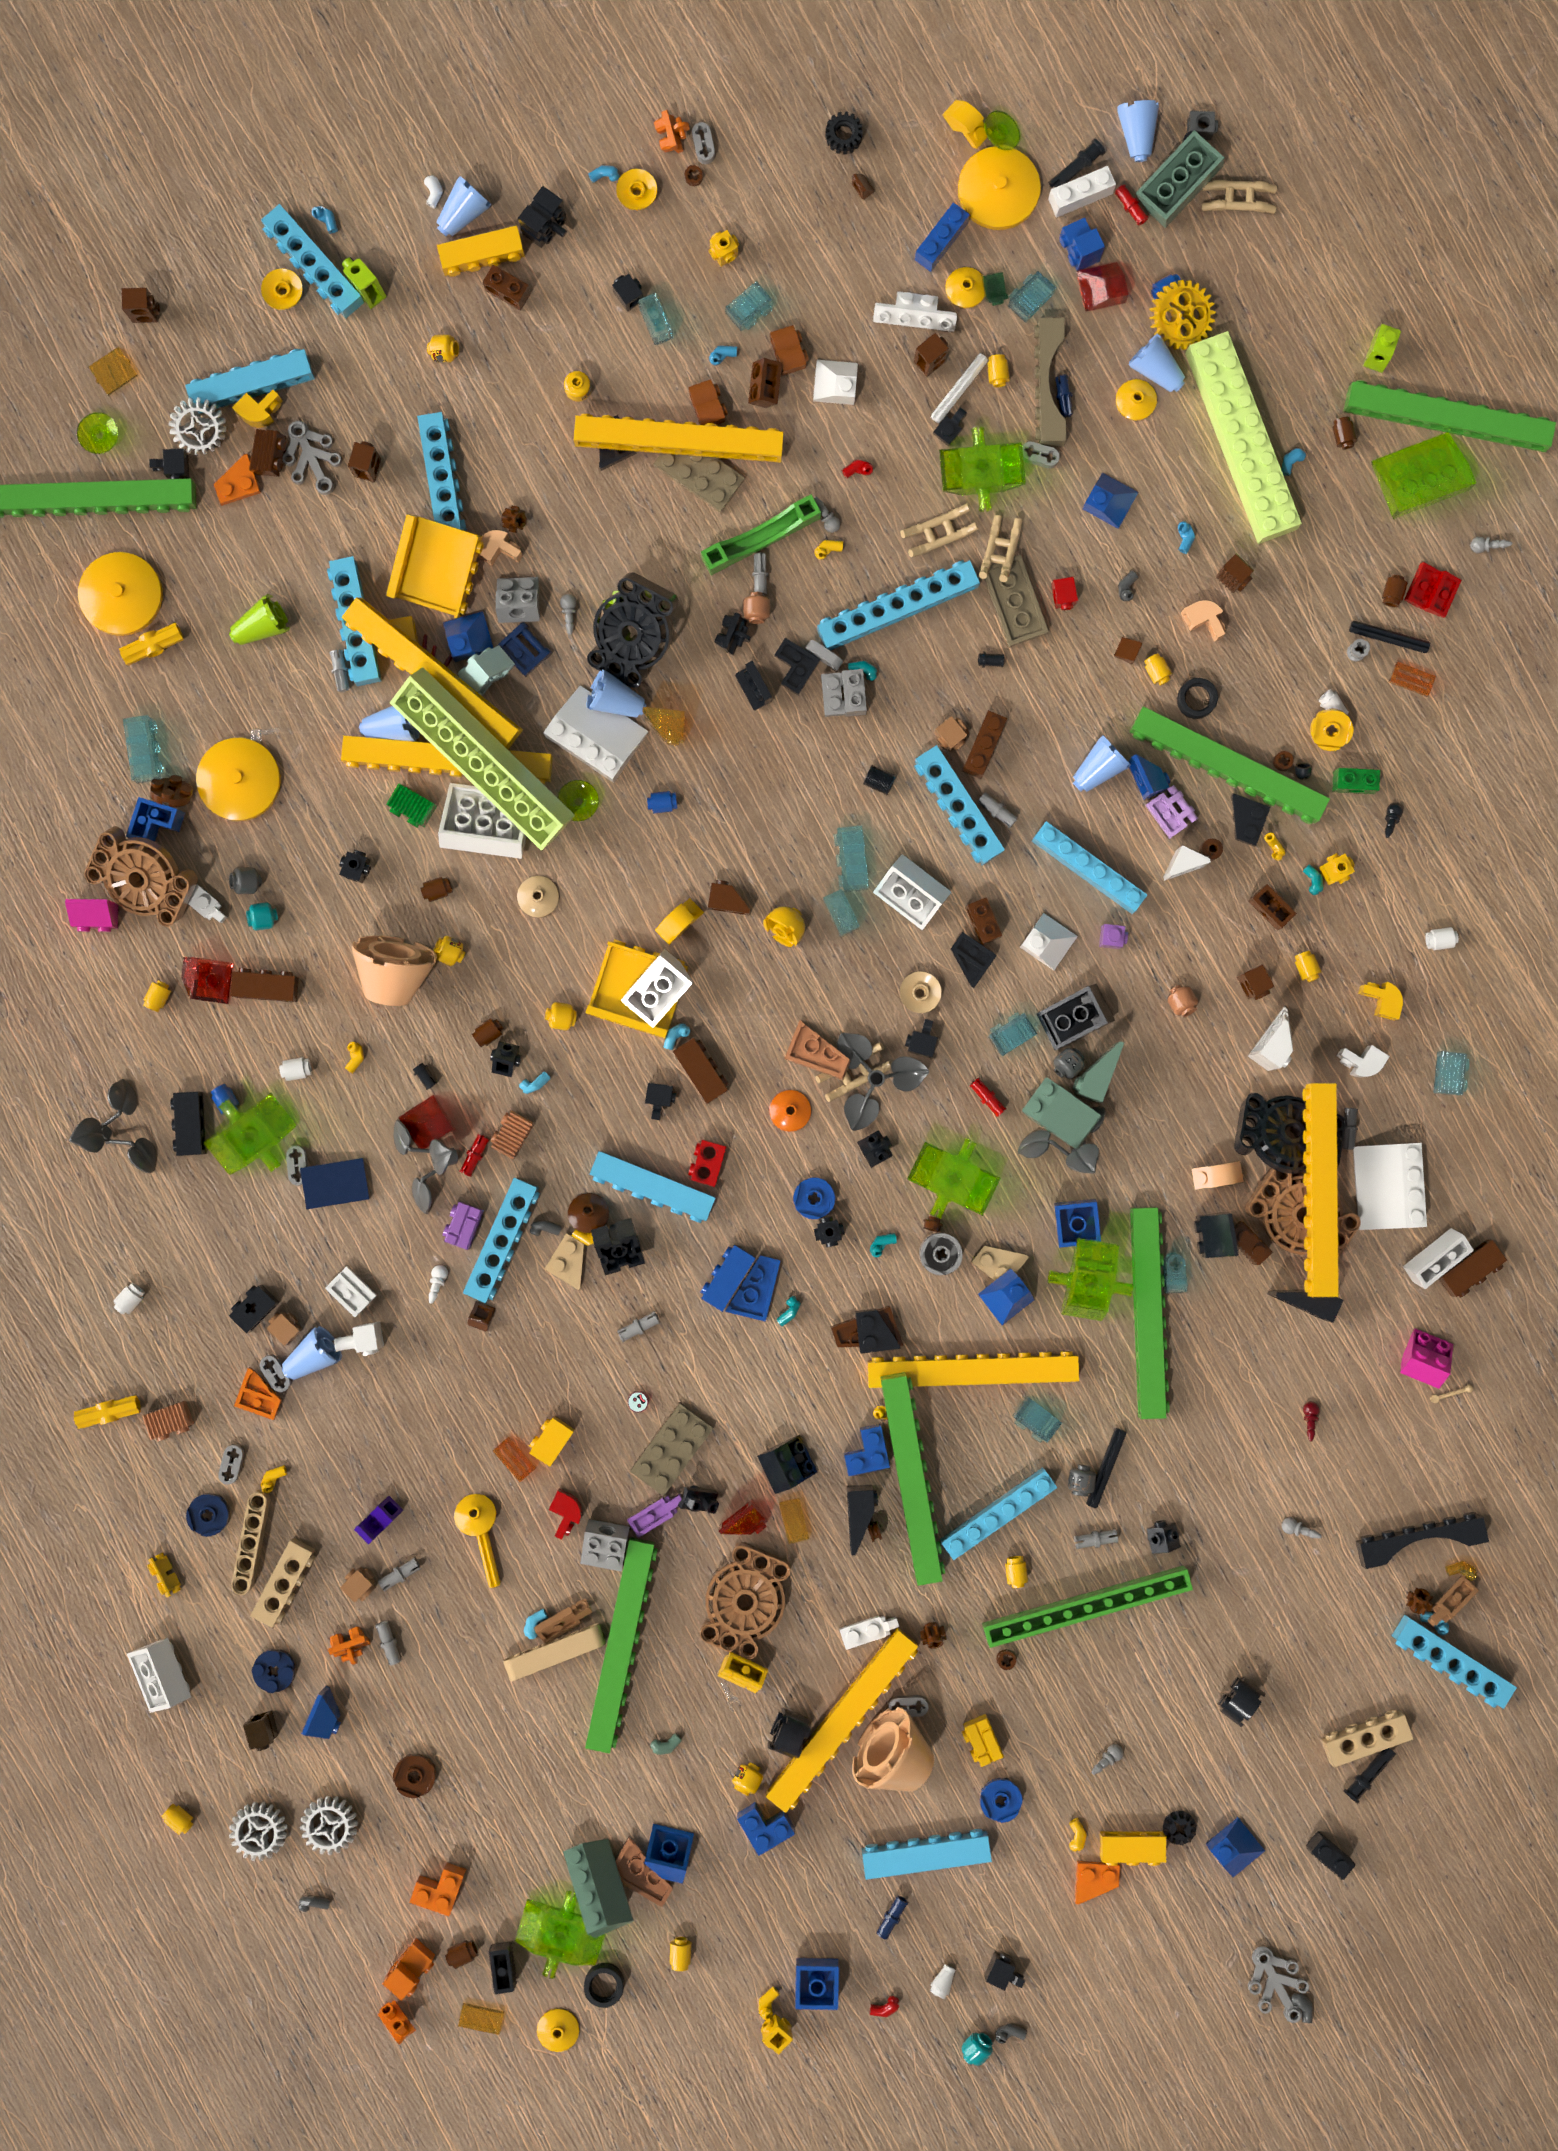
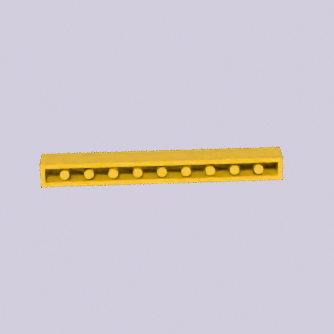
M581 414V416H575L574 445L575 447L781 463L783 432L776 428L759 430L757 427L750 426L743 429L735 425L717 427L713 423H707L704 426L697 425L694 422L679 424L672 420L655 422L654 419L650 418L640 421L632 417L615 419L609 415L593 417L591 414Z
M356 597L341 617L346 621L345 625L355 632L357 630L362 634L361 638L370 645L372 643L379 648L377 651L386 658H392L395 661L393 664L400 670H406L412 675L423 667L507 750L523 731L515 722L363 598Z
M343 735L341 761L347 767L359 768V765H366L368 769L372 770L388 767L389 771L400 772V769H409L408 772L420 774L422 770L429 771L431 775H442V772L450 773L452 777H462V773L431 743ZM508 750L543 785L545 782L551 781L553 760L551 754Z
M1311 1083L1306 1084V1088L1303 1089V1100L1306 1101V1109L1303 1111V1121L1306 1122V1131L1303 1132V1142L1306 1143V1152L1303 1154L1306 1173H1304L1303 1182L1307 1186V1194L1304 1195V1206L1307 1207V1216L1304 1217V1227L1307 1228V1237L1304 1238V1248L1307 1250V1258L1304 1260L1307 1280H1305L1304 1288L1309 1297H1338L1336 1084Z
M1060 1351V1355H1052V1352H1039V1356H1031V1352L1018 1353V1356L1010 1357V1353H997V1357H989V1354H976V1358H968V1354L955 1355L956 1358L947 1359V1355H935V1359H926V1356H914V1360H905V1356H894L893 1360H884V1357H872V1361H867L869 1388H882L880 1376L902 1372L906 1373L907 1378L911 1377L912 1387L1079 1381L1078 1356L1073 1355V1351Z
M898 1627L895 1629L804 1743L800 1757H793L768 1788L766 1798L785 1813L789 1808L791 1810L795 1808L799 1802L798 1797L802 1792L806 1793L813 1784L811 1782L815 1776L819 1777L826 1768L824 1764L828 1759H834L839 1752L837 1748L842 1742L845 1744L852 1736L851 1731L855 1725L859 1727L862 1724L867 1710H872L877 1705L879 1695L881 1693L885 1694L892 1685L890 1683L895 1676L899 1677L905 1669L903 1665L907 1660L911 1661L918 1653L917 1642Z

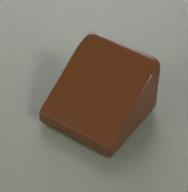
M856 173L852 175V185L861 199L864 200L875 192L865 175Z
M1122 637L1114 657L1133 664L1142 643Z
M476 1301L467 1324L486 1332L495 1308Z

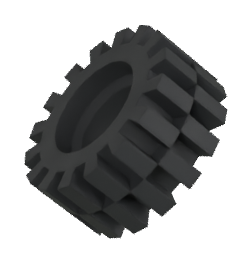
M838 112L837 117L834 114L831 120H828L825 139H827V145H830L832 151L836 149L837 154L843 151V155H846L847 151L852 153L854 148L857 150L862 141V123L860 124L858 117L855 119L853 113L851 116H848V112H845V115ZM848 127L852 131V135L847 140L839 139L836 135L837 129Z

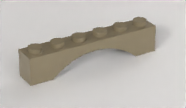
M1039 318L1038 324L1034 325V338L1038 340V346H1034V358L1038 359V366H1035L1034 377L1038 379V386H1035V399H1038V407H1035V420H1039V427L1035 429V439L1039 440V444L1045 446L1064 447L1066 442V420L1054 404L1049 386L1051 362L1065 339L1064 318Z

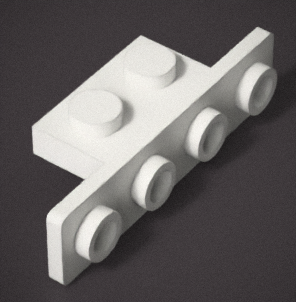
M897 292L896 305L875 304L873 321L954 332L957 313L937 310V296Z

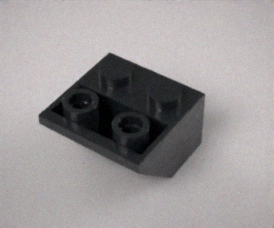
M800 1434L757 1456L775 1494L792 1489L818 1473Z

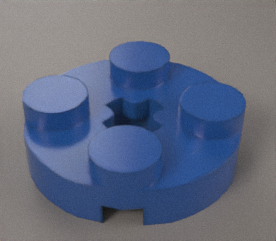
M809 1178L803 1180L796 1187L793 1202L796 1210L805 1218L819 1219L826 1216L833 1209L835 1194L832 1187L825 1180ZM813 1192H816L817 1197L820 1198V1201L815 1202V1205L811 1204V1200L808 1199V1196L813 1195Z
M1008 1778L993 1779L981 1789L980 1805L983 1813L989 1819L1005 1823L1013 1820L1018 1815L1022 1805V1795L1017 1785L1011 1782V1780ZM999 1795L1007 1798L1002 1806L1000 1803H995Z

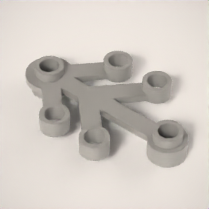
M295 421L288 428L291 441L287 452L283 455V462L287 466H293L296 463L294 454L300 443L303 450L296 470L291 475L292 481L297 485H301L305 481L303 474L309 462L317 478L316 489L322 495H329L333 491V483L328 477L324 476L316 458L330 462L333 467H339L342 463V458L338 453L331 454L311 447L307 439L319 442L325 449L332 447L333 440L327 434L321 435L309 431L308 426L304 422ZM301 429L302 434L296 435V431ZM324 439H330L328 444H323ZM291 456L292 461L286 462V458ZM334 457L339 458L337 463L332 462ZM296 475H301L299 481L295 480ZM324 484L329 485L327 490H322Z
M1265 1946L1257 1947L1252 1953V1960L1256 1966L1252 1980L1248 1983L1249 1991L1254 1995L1261 1992L1260 1980L1265 1970L1268 1978L1262 1999L1258 2002V2008L1264 2014L1272 2010L1270 2001L1275 1988L1284 2005L1283 2014L1290 2023H1297L1302 2017V2012L1297 2005L1292 2004L1282 1984L1294 1987L1300 1993H1306L1309 1990V1984L1303 1978L1296 1979L1276 1973L1272 1965L1282 1967L1289 1974H1296L1299 1966L1295 1960H1285L1273 1956L1272 1951ZM1262 1955L1267 1956L1265 1961H1260ZM1290 1964H1295L1293 1970L1288 1969ZM1305 1983V1987L1300 1989L1299 1984ZM1253 1984L1258 1985L1256 1990L1251 1989ZM1263 2003H1268L1266 2009L1261 2008ZM1292 2012H1297V2015L1294 2018H1291L1290 2014Z

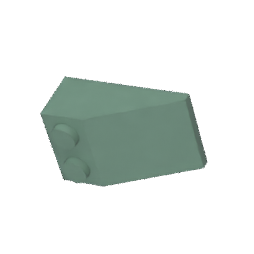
M1124 1042L1115 1043L1079 1078H1076L1072 1088L1075 1090L1074 1095L1095 1103L1103 1102Z
M1047 1077L1022 1110L1029 1119L1074 1149H1079L1102 1117Z

